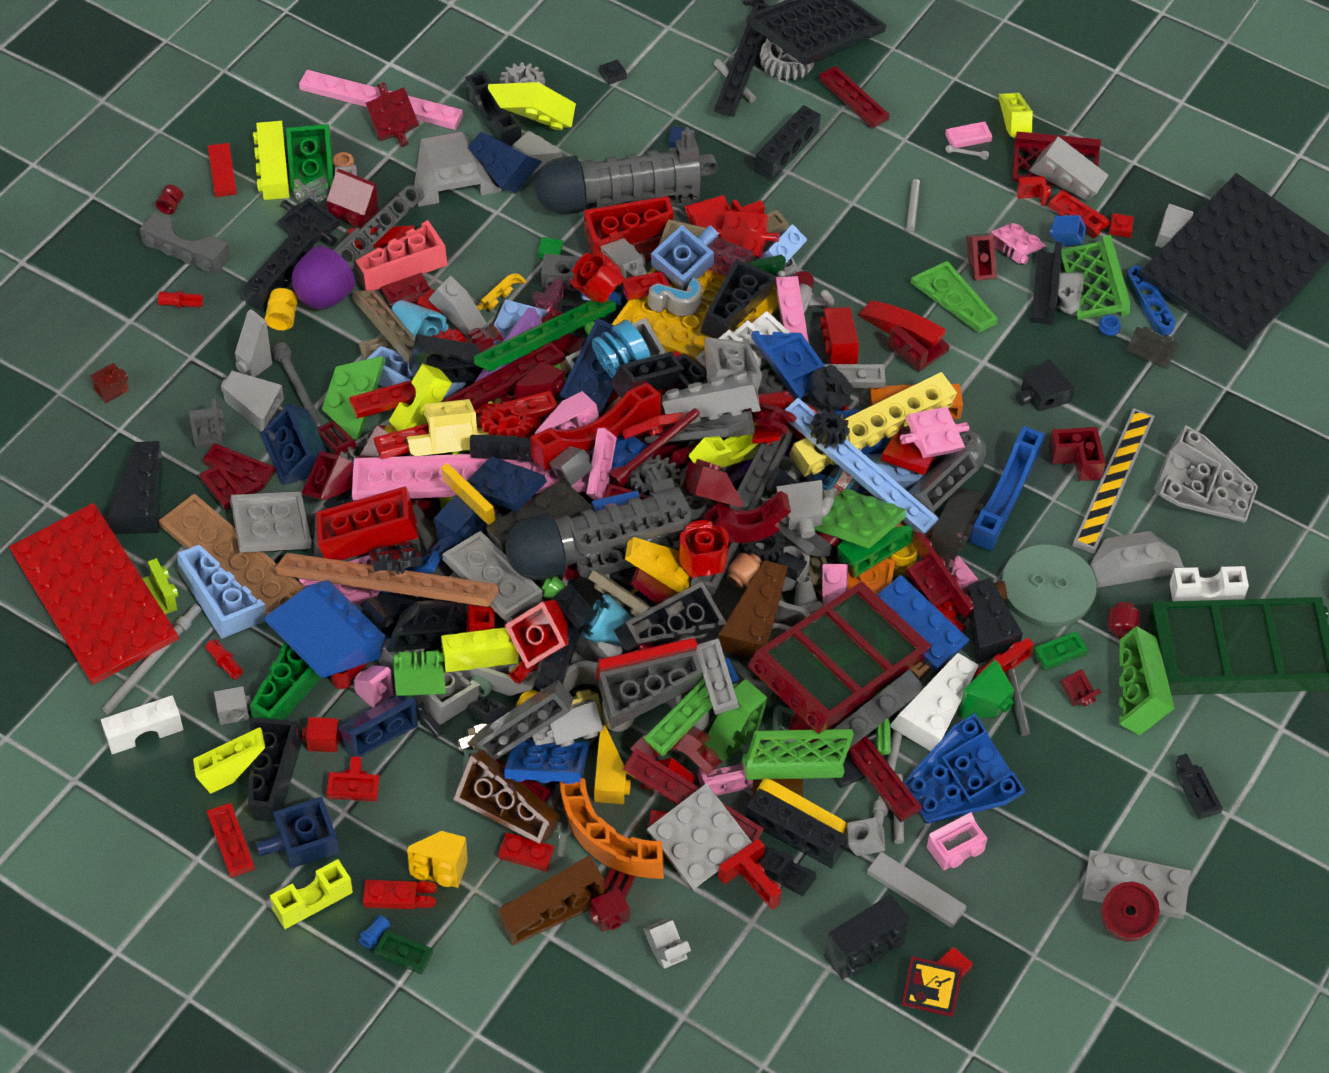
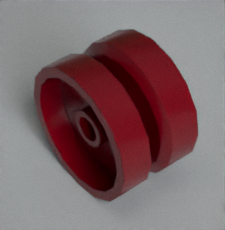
M1133 881L1123 882L1113 887L1105 896L1100 910L1101 922L1106 931L1114 938L1125 942L1139 941L1146 937L1157 924L1160 914L1159 902L1153 891L1144 884ZM1128 906L1131 907L1132 912H1135L1134 915L1130 916L1126 913Z

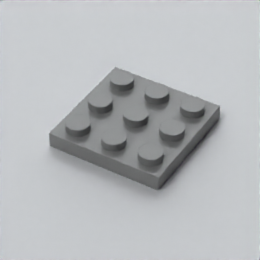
M301 492L231 495L230 502L240 553L311 549V537Z
M707 783L646 829L654 841H662L663 853L692 891L715 874L720 864L752 843Z

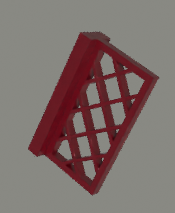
M1017 131L1014 141L1012 182H1018L1019 178L1040 177L1029 171L1031 166L1028 163L1034 158L1037 159L1041 152L1057 137H1060L1083 156L1094 158L1093 163L1099 167L1101 139ZM1019 151H1028L1031 156L1024 160L1019 155ZM1023 166L1030 172L1027 176L1017 175L1018 170ZM1045 179L1046 185L1057 186L1056 184Z

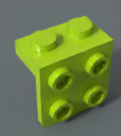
M157 558L148 561L151 575L142 578L165 615L178 610L175 598L179 595L174 583L169 584L168 582L170 577L165 565L160 566Z

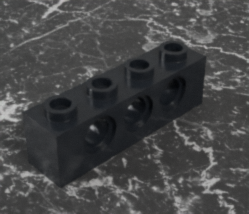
M803 105L756 154L754 172L773 181L819 132L821 114Z
M294 230L244 286L246 304L265 313L271 291L278 288L286 289L292 282V274L296 264L314 248L313 238Z
M760 788L746 807L745 817L764 828L763 832L831 869L845 850L847 835Z

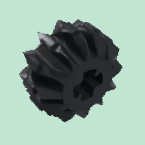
M824 409L821 413L814 415L813 421L809 425L811 430L810 438H816V445L822 443L825 449L829 445L835 449L839 444L845 443L846 437L850 433V428H848L849 420L842 419L843 413L835 414L834 409L830 413Z

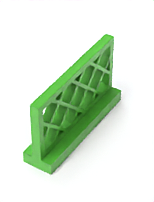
M1111 235L1102 236V242L1062 249L1061 260L1065 273H1073L1075 269L1084 273L1083 287L1088 289L1084 296L1081 295L1080 307L1084 302L1093 306L1091 310L1082 312L1079 307L1076 311L1078 320L1120 312L1121 316L1130 315V300ZM1090 251H1100L1097 258L1087 255ZM1076 255L1079 258L1074 263L1068 260L1066 256ZM1083 259L1092 263L1088 269L1079 265ZM1096 265L1105 269L1101 275L1092 271ZM1088 275L1097 279L1093 285L1084 282ZM1103 282L1108 284L1109 288L1103 291L1097 288V286ZM1093 292L1101 296L1097 302L1088 298ZM1107 298L1113 301L1115 305L1106 307L1102 303Z
M853 729L824 730L820 734L815 730L755 731L749 751L744 753L742 758L746 780L764 778H842L844 775L843 763L854 736ZM844 738L837 743L833 742L836 739ZM789 739H795L794 741L788 744L785 743V741ZM812 739H819L813 743L808 742ZM760 740H770L764 744L760 743ZM826 744L829 746L821 751L818 749ZM777 745L780 746V748L773 752L770 750ZM801 745L805 746L804 748L798 751L794 750L795 748Z

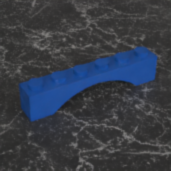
M1023 426L1003 474L991 498L981 510L973 526L970 543L990 551L993 550L1041 452L1044 433Z

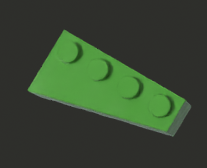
M1136 626L1120 639L1119 666L1123 668L1121 677H1119V685L1123 687V696L1119 698V706L1123 708V715L1119 716V724L1141 735L1169 714L1175 707L1158 640L1155 636Z

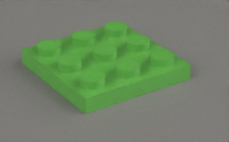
M844 489L834 497V503L828 516L822 518V525L815 526L814 529L870 548L906 518V509L898 507L893 503L877 500L875 497L856 493L854 490Z

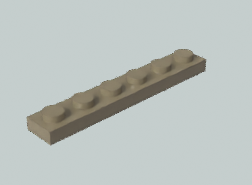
M374 290L353 291V301L404 360L410 364L415 342L414 335Z

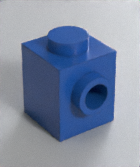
M1055 216L1054 223L1050 227V234L1055 242H1062V246L1083 244L1086 226L1081 216Z

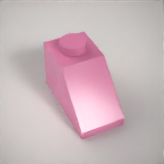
M372 665L366 671H361L354 680L356 694L372 708L383 703L388 697L393 696L391 669L388 667Z

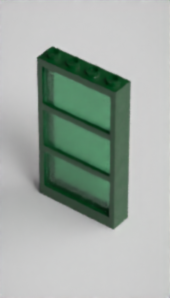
M1322 597L1152 602L1149 612L1151 632L1158 640L1171 695L1329 691L1328 608L1324 606Z

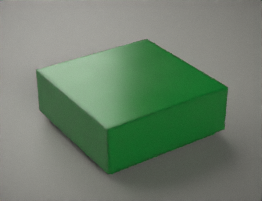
M542 237L537 253L538 258L543 259L544 254L561 255L564 241Z

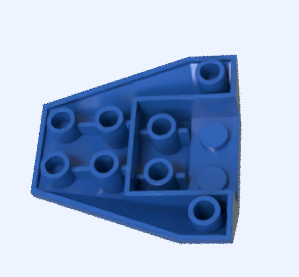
M975 713L954 725L903 782L922 806L920 813L927 824L963 816L970 812L975 813L1004 806L1026 793L1014 772H1011L994 746L988 732Z

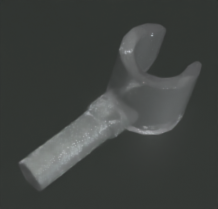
M559 821L555 827L556 832L559 834L557 856L564 857L566 837L571 833L572 827L568 823L567 831L561 833V822Z

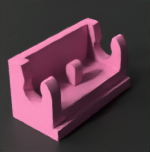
M743 762L738 765L715 769L709 775L701 768H699L697 773L701 787L707 783L716 796L753 787V780H746Z

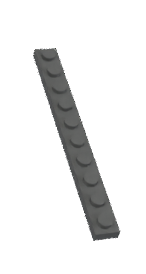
M788 428V433L786 435L782 434L780 441H772L770 445H766V442L761 444L737 491L743 502L742 508L730 505V508L748 511L758 507L761 498L766 492V486L775 466H779L793 438V429ZM729 542L727 563L722 573L692 578L691 586L703 581L708 592L714 594L739 543Z

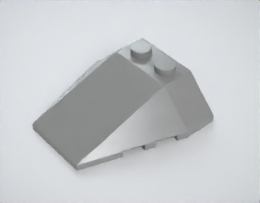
M463 132L421 139L414 186L419 190L421 196L417 203L418 207L439 203L438 191L478 184L481 195L502 192V188L468 149L471 141Z

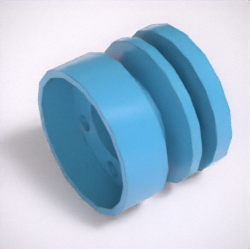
M623 320L612 327L613 337L608 332H603L601 338L595 337L591 342L600 365L611 378L614 377L622 364L651 357L641 334L628 320Z

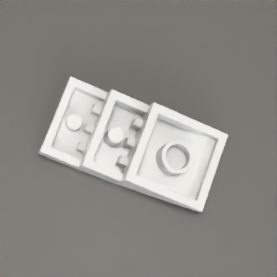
M767 311L753 323L748 320L736 331L728 330L718 338L748 342L759 369L768 364V361L751 339L752 332L759 331L760 335H772L773 332L790 333ZM704 350L695 359L706 369Z

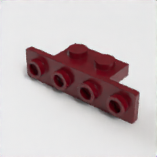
M921 531L916 533L912 540V545L923 560L907 568L906 574L917 590L934 607L937 608L952 600L963 618L968 617L974 609L971 598L962 591L957 578L951 575L946 568L943 558L936 554L929 538L925 537Z

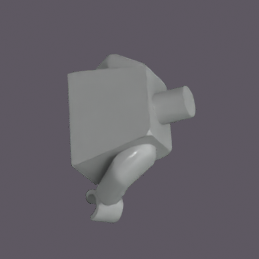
M822 480L777 486L776 494L780 491L788 494L791 513L783 518L781 522L786 523L790 530L800 529L802 538L813 537L815 535L814 527L822 525V518L828 516L834 503V487H831V490H823ZM761 498L762 505L770 499Z

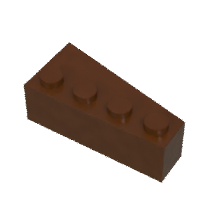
M763 561L727 620V624L724 625L719 633L718 638L723 652L752 659L758 649L769 643L788 566Z
M589 855L515 900L505 903L498 909V921L511 945L514 946L591 910V899L604 894V878Z

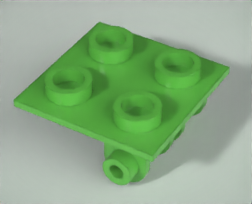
M421 650L420 654H417L416 651H413L412 654L411 652L398 651V654L392 655L396 696L446 694L443 652L435 650L427 651L424 654V650Z

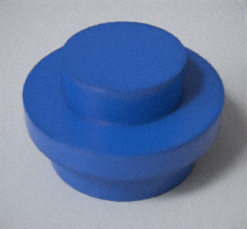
M1106 315L1100 320L1098 327L1103 334L1114 336L1120 332L1121 324L1116 316Z

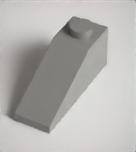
M449 276L428 299L466 336L474 328L479 327L481 329L484 327L485 330L490 328L468 292L452 276Z
M250 309L244 321L235 356L237 369L242 374L256 377L272 365L267 323Z

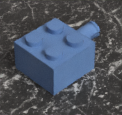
M681 225L651 253L652 266L656 270L662 271L664 276L679 290L686 291L692 277L695 279L700 278L714 264V252L707 246L718 237L717 231L713 227L708 226L696 237Z

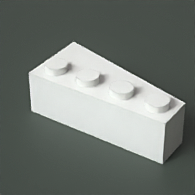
M957 653L896 717L890 727L932 751L942 740L961 702L963 690L970 684L979 665Z

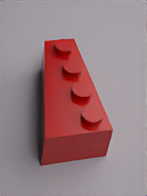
M669 196L584 210V229L591 253H595L594 250L596 249L601 251L600 246L625 238L630 245L662 234L667 221L673 220L674 215Z

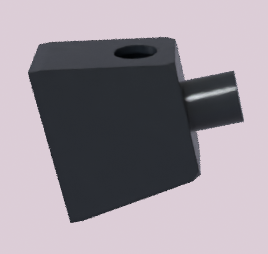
M1048 359L1024 376L1021 392L1016 394V399L1021 406L1031 402L1037 411H1044L1070 403L1074 387L1055 364Z

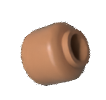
M740 553L727 567L729 574L727 578L737 588L747 589L759 570L762 561L753 553L750 555Z

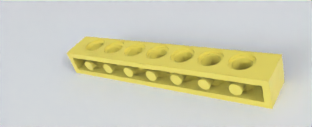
M940 372L844 419L849 420L848 428H850V433L846 439L860 451L866 446L872 447L886 436L890 438L904 427L909 429L910 427L906 420L909 414L943 407L949 409L953 405L957 392L944 374ZM807 438L794 443L789 454L804 477L811 473L813 475L818 474L829 464L836 465L830 457Z

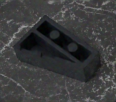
M991 578L970 584L967 595L971 598L974 609L969 615V622L972 628V640L975 647L977 664L994 658L997 654L1007 652L1015 642H1021L1023 632Z

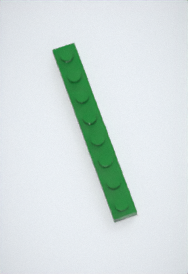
M590 300L475 355L474 364L487 371H494L498 367L511 363L515 359L527 355L551 341L558 340L570 332H575L576 329L595 321L597 318L607 316V314L616 310V302L607 300L604 303H600L599 301L594 302Z

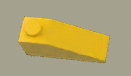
M602 725L603 730H600L594 802L624 804L625 795H630L631 780H626V773L622 771L624 764L606 726Z

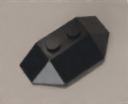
M446 600L415 602L401 613L387 650L395 652L442 647L441 636L467 632V614L458 602Z

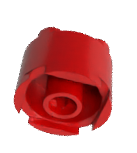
M596 249L594 250L595 253L589 254L587 252L576 262L572 270L574 277L573 279L570 278L572 286L591 301L604 303L608 300L616 286L622 283L624 276L621 274L619 265L603 252Z
M699 520L689 523L686 529L681 532L678 559L680 565L687 571L690 577L720 574L725 570L729 546L727 531L722 526L718 528L712 525L711 521Z

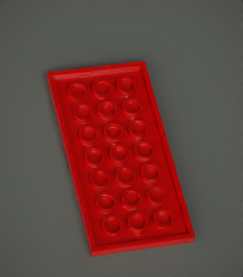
M94 503L9 546L11 553L92 686L179 640L174 627Z

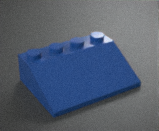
M329 580L307 586L265 616V621L321 678L378 660L381 657L386 636Z

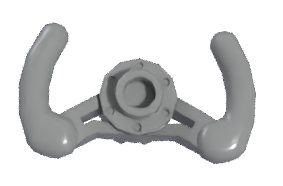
M784 271L776 273V277L786 276ZM799 285L804 314L808 307L822 306L823 308H832L834 306V298L826 289L821 291L823 298L814 297L812 288L808 285Z

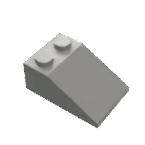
M705 337L707 383L715 377H731L735 372L746 370V372L752 371L758 392L762 373L748 342Z

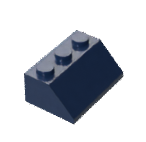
M287 404L260 433L283 485L307 479L319 452L327 453L309 410L295 405Z
M412 696L388 697L383 703L374 708L366 709L361 715L348 719L341 726L337 727L339 741L352 757H363L418 727L416 700Z

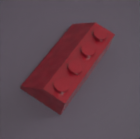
M697 459L696 463L689 461L682 486L683 490L697 496L742 508L743 502L727 473L720 471L721 466L701 459Z

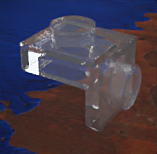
M323 176L306 185H303L299 179L294 180L295 189H293V192L298 201L304 202L310 197L315 202H318L329 195L328 184Z

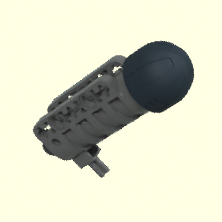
M686 127L682 131L681 140H676V147L669 148L667 152L658 153L657 150L648 151L646 155L637 156L636 153L627 154L625 158L616 159L615 156L606 157L601 162H595L593 159L579 161L577 155L552 159L538 172L535 180V191L539 201L545 208L559 214L584 211L586 204L595 203L596 208L622 204L627 201L636 202L673 195L670 198L671 206L677 207L694 204L699 200L701 176L715 173L718 165L713 155H699V149L694 138V129L690 130L689 127ZM706 163H712L710 166L703 167Z
M653 467L652 471L647 473L651 481L649 498L640 500L638 497L627 499L626 504L618 506L615 503L604 505L603 510L593 512L592 509L581 511L580 516L573 518L566 515L553 519L550 513L526 518L517 523L510 531L506 541V556L511 567L518 574L532 580H542L565 574L566 566L575 564L578 573L583 578H589L593 570L605 575L635 567V565L623 559L622 555L625 558L627 543L630 539L636 537L679 551L680 541L678 540H680L681 532L686 529L691 520L703 517V514L706 512V499L697 495L684 497L681 489L678 486L675 487L672 478L665 479L661 469ZM699 504L702 507L700 509H691L689 506ZM609 557L618 559L615 563H608L605 560Z

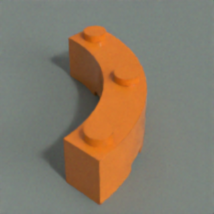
M585 778L574 784H564L560 781L565 817L575 838L586 851L601 863L622 873L643 878L664 879L662 841L642 840L634 837L630 839L622 836L595 813L587 794Z

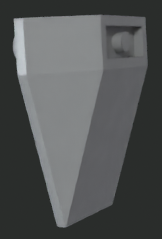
M1185 425L1165 457L1154 489L1159 496L1178 507L1245 523L1258 486L1206 436Z

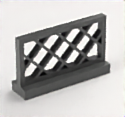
M751 410L742 411V414L732 416V413H724L719 419L714 420L701 417V421L687 425L668 442L670 444L697 441L705 437L720 436L724 438L751 435L755 433ZM663 433L645 437L646 444L653 443Z

